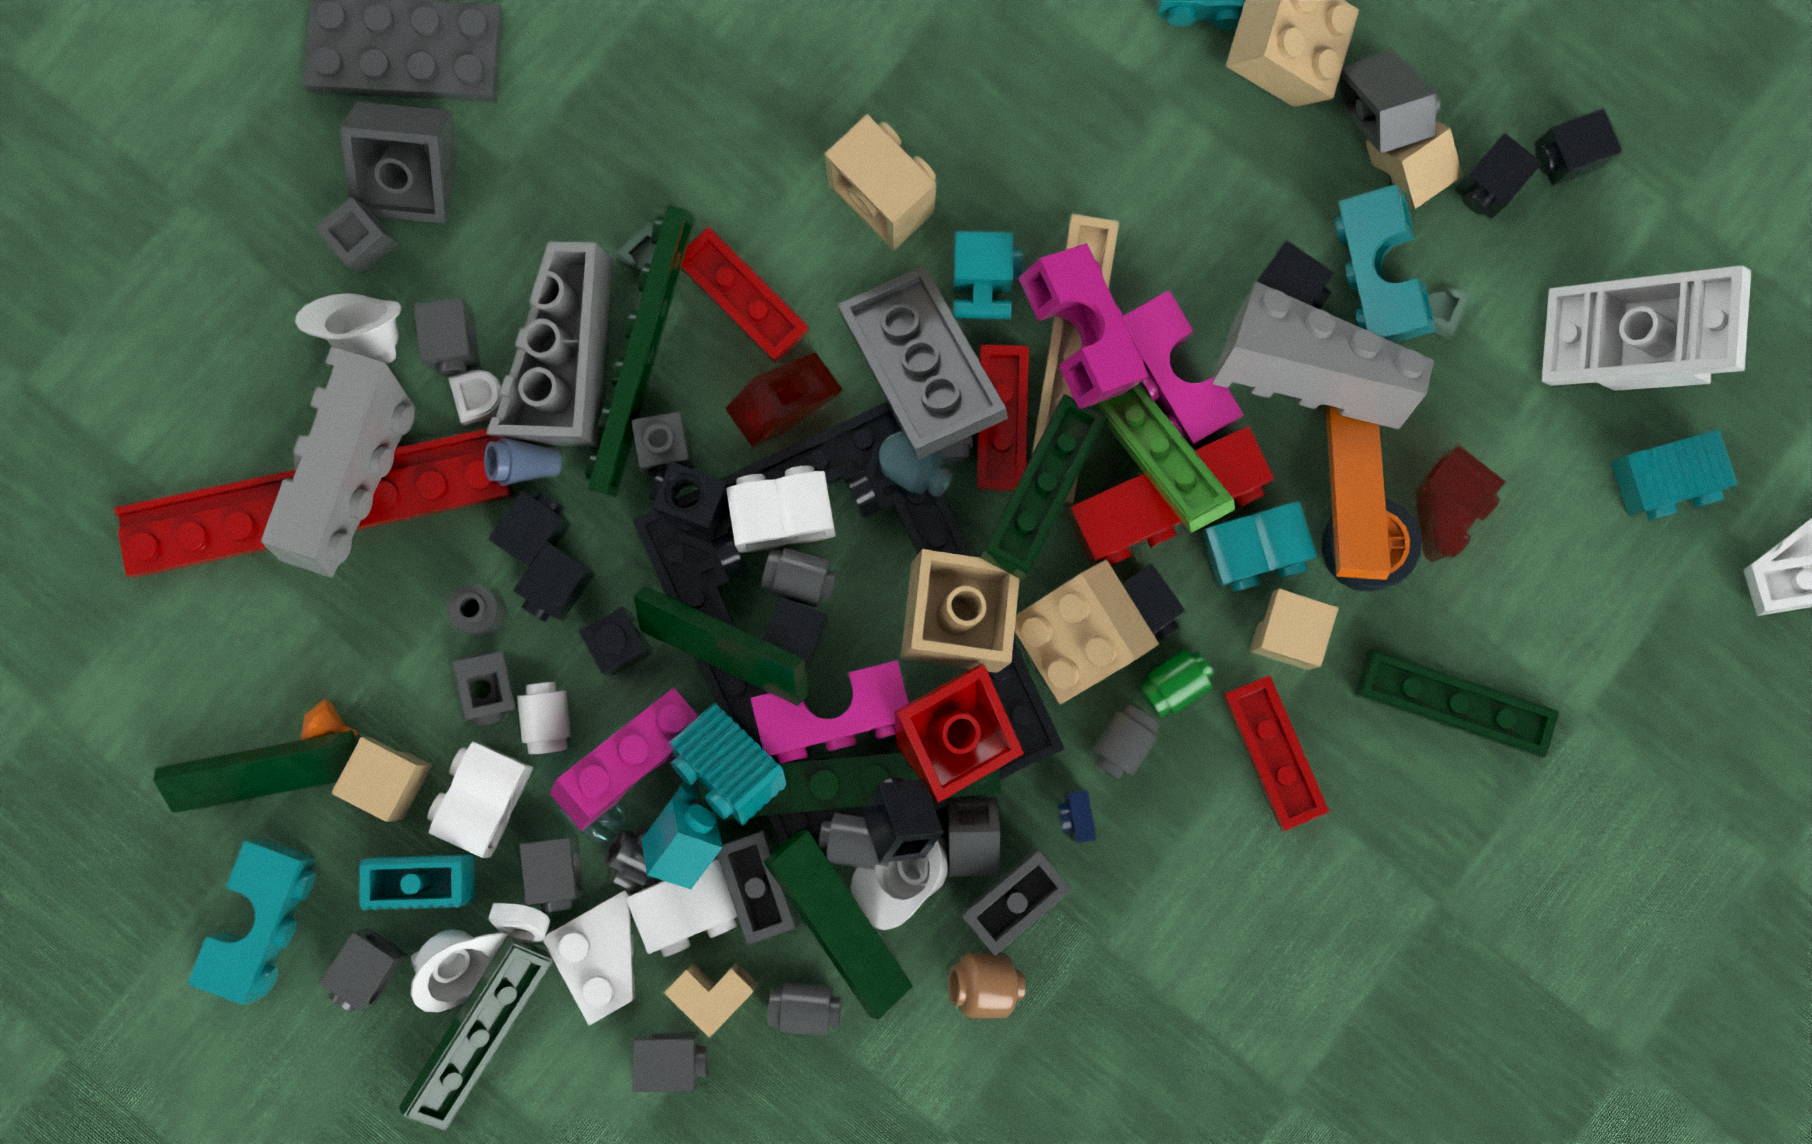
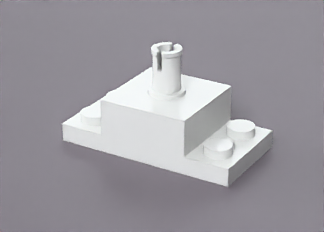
M1741 265L1549 288L1542 382L1550 386L1597 382L1614 391L1710 384L1711 373L1744 371L1751 270Z

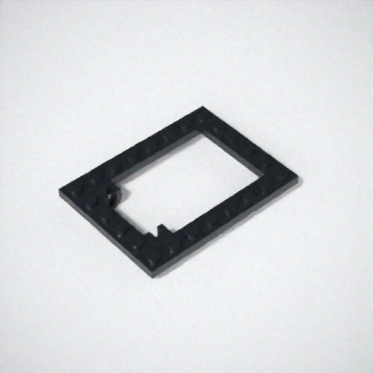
M887 402L720 479L727 482L730 487L737 485L736 480L742 476L763 474L766 480H773L785 477V471L790 468L813 466L814 471L825 472L827 485L844 478L849 491L851 490L863 519L894 505L917 555L922 549L973 557L926 457L917 460ZM700 489L675 500L676 506L679 508L694 506L699 500ZM728 500L714 536L662 517L655 510L632 519L666 595L736 627L718 586L748 573V570L736 549L735 542L730 533L732 523ZM1013 641L1011 663L998 673L988 672L1024 752L1023 755L999 768L1000 780L1065 750ZM696 658L716 704L763 749L750 698L767 694V692ZM777 755L771 756L778 763ZM797 759V760H793V761H789V762H785V763L799 762V761H798V759ZM948 798L939 803L932 800L935 810L947 806ZM863 806L768 815L781 845L801 829L809 831L819 846L823 821L832 822L835 812L863 816Z

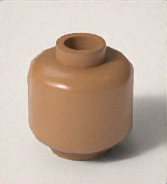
M999 952L996 956L993 953H968L961 957L957 966H952L948 977L949 999L951 1004L958 1006L960 1012L968 1019L1006 1018L1014 1011L1017 1000L1024 998L1025 977L1021 970H1016L1013 960L1006 953Z

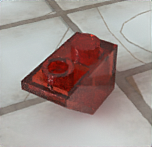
M1460 445L1445 452L1415 489L1424 557L1432 563L1447 556L1453 559L1465 548L1471 539V535L1467 533V530L1477 518L1483 521L1493 512L1501 500L1496 493L1506 482Z

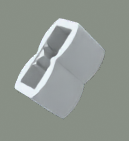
M813 466L790 468L785 471V477L773 480H766L763 474L742 476L736 480L737 485L726 488L734 542L739 553L767 550L787 544L814 542L836 536L825 472L814 471Z
M472 741L468 749L462 747L454 757L449 770V774L454 776L451 787L446 794L442 792L438 794L428 812L427 819L432 821L429 834L481 858L491 857L506 829L511 813L527 785L533 767L482 743Z
M718 858L711 862L692 889L660 881L625 898L648 954L661 950L663 957H667L690 947L691 943L688 937L707 930L709 938H712L737 927L734 918L738 916Z

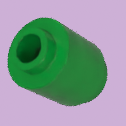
M1183 648L1145 675L1147 680L1141 683L1138 688L1158 717L1162 718L1169 712L1175 715L1211 690L1212 685L1208 679L1214 676V672L1200 652L1196 651L1191 655Z

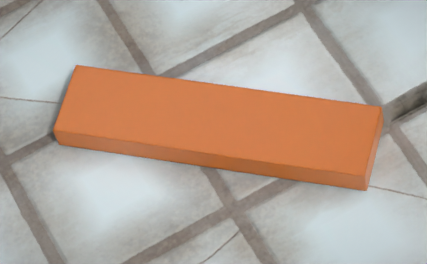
M1327 405L1326 423L1336 577L1387 580L1391 572L1379 424L1341 416L1337 407Z

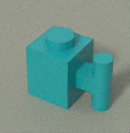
M955 231L953 291H971L972 299H953L954 318L1011 319L1012 301L992 300V293L1010 292L1013 277L1019 278L1022 275V248H1013V232Z
M686 782L681 784L641 840L647 876L688 889L693 888L723 848L716 813L709 811L701 805H692L699 795V790L694 784L691 786Z

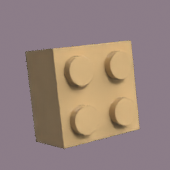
M1245 0L1226 67L1292 107L1333 99L1359 9L1345 0Z
M866 114L824 154L828 185L894 251L934 214L936 182L934 179L936 175L922 158L915 156L912 159L900 147L902 144L900 137L887 123L882 121L878 125Z
M922 549L911 563L901 659L967 669L983 664L988 672L998 673L1012 661L1019 578L978 557Z
M1107 559L1080 573L1016 614L1014 631L1060 705L1159 645Z

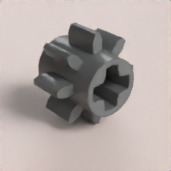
M638 825L634 833L623 830L618 832L609 844L604 859L605 864L611 867L609 874L613 875L612 882L632 892L637 884L651 886L658 880L646 874L641 840L649 829Z

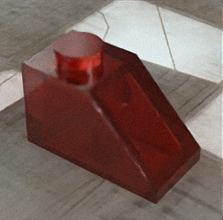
M814 352L755 376L725 410L752 448L784 434L837 397L843 389L818 354Z

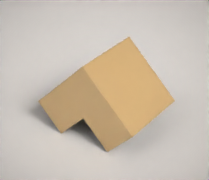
M1436 121L1435 137L1384 153H1380L1369 140L1366 141L1372 165L1391 176L1393 185L1397 184L1406 195L1407 204L1414 209L1463 176L1451 128Z
M1282 589L1274 590L1264 621L1257 624L1249 652L1306 670L1321 667L1338 607Z
M361 737L331 794L385 822L404 820L432 765L406 751H396L371 737Z
M738 962L716 984L692 963L664 994L710 1038L754 992L759 983Z

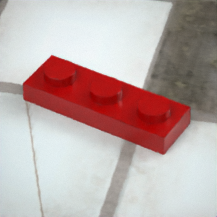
M709 226L687 246L681 270L775 364L810 332L806 323Z
M981 345L980 363L1004 403L1008 419L978 432L976 491L1013 492L1026 467L1029 346Z
M1271 675L1264 676L1222 694L1280 831H1287L1329 813L1328 806Z

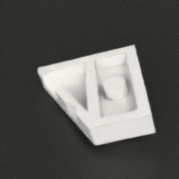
M1812 518L1743 570L1757 616L1812 607Z
M628 889L548 933L543 940L588 1025L595 1023L636 998L635 974L633 973L632 965L634 942L633 935H631V911L625 899L631 894Z

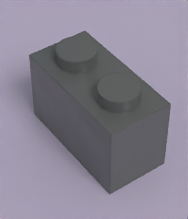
M1394 49L1343 65L1340 74L1341 108L1380 153L1436 136V115H1439L1441 108L1438 93L1434 87H1429L1418 76L1414 66L1407 64Z
M766 829L722 845L723 848L717 854L747 945L795 929L801 923L798 912L763 862L776 851L770 830Z
M1034 848L964 907L960 913L993 955L996 956L1071 892L1072 889L1041 851Z

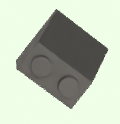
M357 102L340 125L349 198L353 197L367 205L377 217L446 224L449 216L456 161L452 111Z

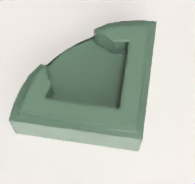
M648 222L614 254L615 258L624 266L641 272L645 263L651 264L656 247L651 242L653 226Z
M1452 288L1428 295L1437 331L1434 333L1447 339L1454 335L1472 292Z

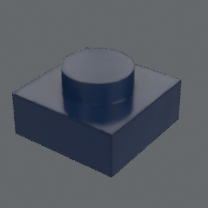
M1080 789L1064 792L1065 803L1057 805L1062 833H1071L1072 841L1075 843L1097 840L1088 790Z

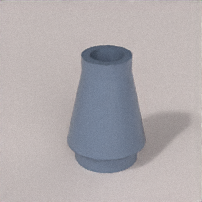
M501 437L498 442H489L484 453V469L488 480L498 481L501 486L543 477H557L561 470V454L557 448H546Z

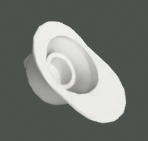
M351 293L335 294L317 299L305 305L297 313L295 323L300 331L324 338L333 347L385 363H391L396 359L395 345L399 339L395 318L400 314L402 307L398 302L391 300H380Z
M942 837L937 840L925 858L889 862L888 867L876 865L875 870L856 868L851 883V895L874 928L887 930L899 927L916 912L928 896L935 893L944 884L948 875L949 861L945 850L948 843Z
M454 929L442 931L434 935L418 952L411 956V964L416 973L412 980L410 993L414 1004L425 1012H441L464 1004L506 937L511 936L515 939H520L506 933L486 934L474 938L465 931Z

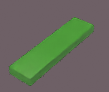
M1140 383L1124 394L1092 405L1096 411L1107 416L1104 421L1190 533L1235 510L1232 496Z

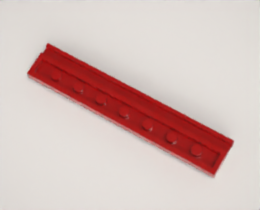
M487 428L397 447L394 452L391 470L386 476L381 478L373 494L372 508L368 516L360 521L356 531L512 498L511 484L501 486L498 481L488 480L485 474L484 453L486 446L489 442H498V439L486 434ZM296 470L115 507L114 513L118 516L120 529L117 530L126 577L137 578L268 550L261 542L283 479H293Z

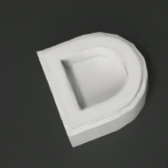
M471 370L448 377L459 419L464 426L489 419L497 414L503 396L499 394L502 384L490 372Z
M493 903L488 918L500 933L514 935L525 943H538L544 940L550 923L549 917L535 908L507 903Z

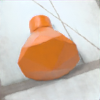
M323 699L304 714L300 740L353 730L355 736H357L358 732L346 726L333 704L329 700Z

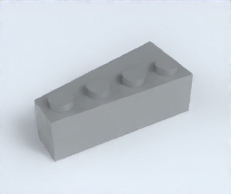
M548 242L529 300L532 306L524 329L520 328L515 343L518 350L510 374H505L499 393L503 396L496 418H491L486 434L498 440L501 437H506L534 445L599 447L600 432L598 425L603 402L613 258L596 242Z
M1255 281L1232 320L1212 384L1229 388L1231 383L1234 382L1250 386L1251 394L1270 398L1275 392L1298 398V405L1312 409H1316L1319 405L1323 404L1338 408L1341 416L1400 429L1427 394L1434 360Z
M331 346L325 362L329 366H333L326 389L316 387L310 404L311 407L317 409L313 426L309 435H299L293 450L296 473L293 479H283L261 542L279 561L333 578L338 565L343 563L350 553L351 539L360 521L368 516L372 508L373 494L381 478L386 476L391 470L394 452L402 435L408 433L412 427L416 408L385 362Z

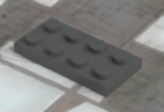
M311 0L303 86L310 93L497 102L504 12L500 4L429 0Z
M924 265L837 304L847 329L917 460L1008 419L1004 403Z

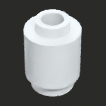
M556 682L526 685L527 694L517 696L521 740L522 743H527L528 754L568 750L567 738L572 737L567 690L556 691Z

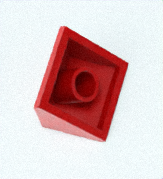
M979 664L894 711L897 748L919 779L925 780L929 793L938 803L1024 754L988 671L983 664Z

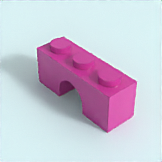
M1087 243L1039 258L1018 278L1038 322L1051 317H1061L1070 321L1077 328L1081 336L1082 348L1059 365L1079 410L1124 394L1149 376L1144 366L1142 355L1135 347L1125 326L1122 312L1118 305L1115 304L1103 278L1101 267L1094 259Z
M1170 290L1123 316L1125 326L1135 347L1142 355L1144 366L1149 375L1140 382V385L1153 401L1157 402L1162 412L1192 448L1234 425L1244 415L1228 388L1212 384L1214 376L1200 383H1188L1178 378L1170 366V352L1186 343L1194 330Z
M898 660L849 672L853 699L848 710L837 718L822 719L817 717L809 710L805 699L796 706L771 693L750 698L763 750L769 756L777 755L778 763L782 764L808 757L806 747L825 742L828 752L857 744L854 734L874 730L876 739L896 734L894 711L909 704Z
M673 687L559 776L549 794L582 832L617 804L643 777L655 768L659 770L674 758L669 742L699 716Z

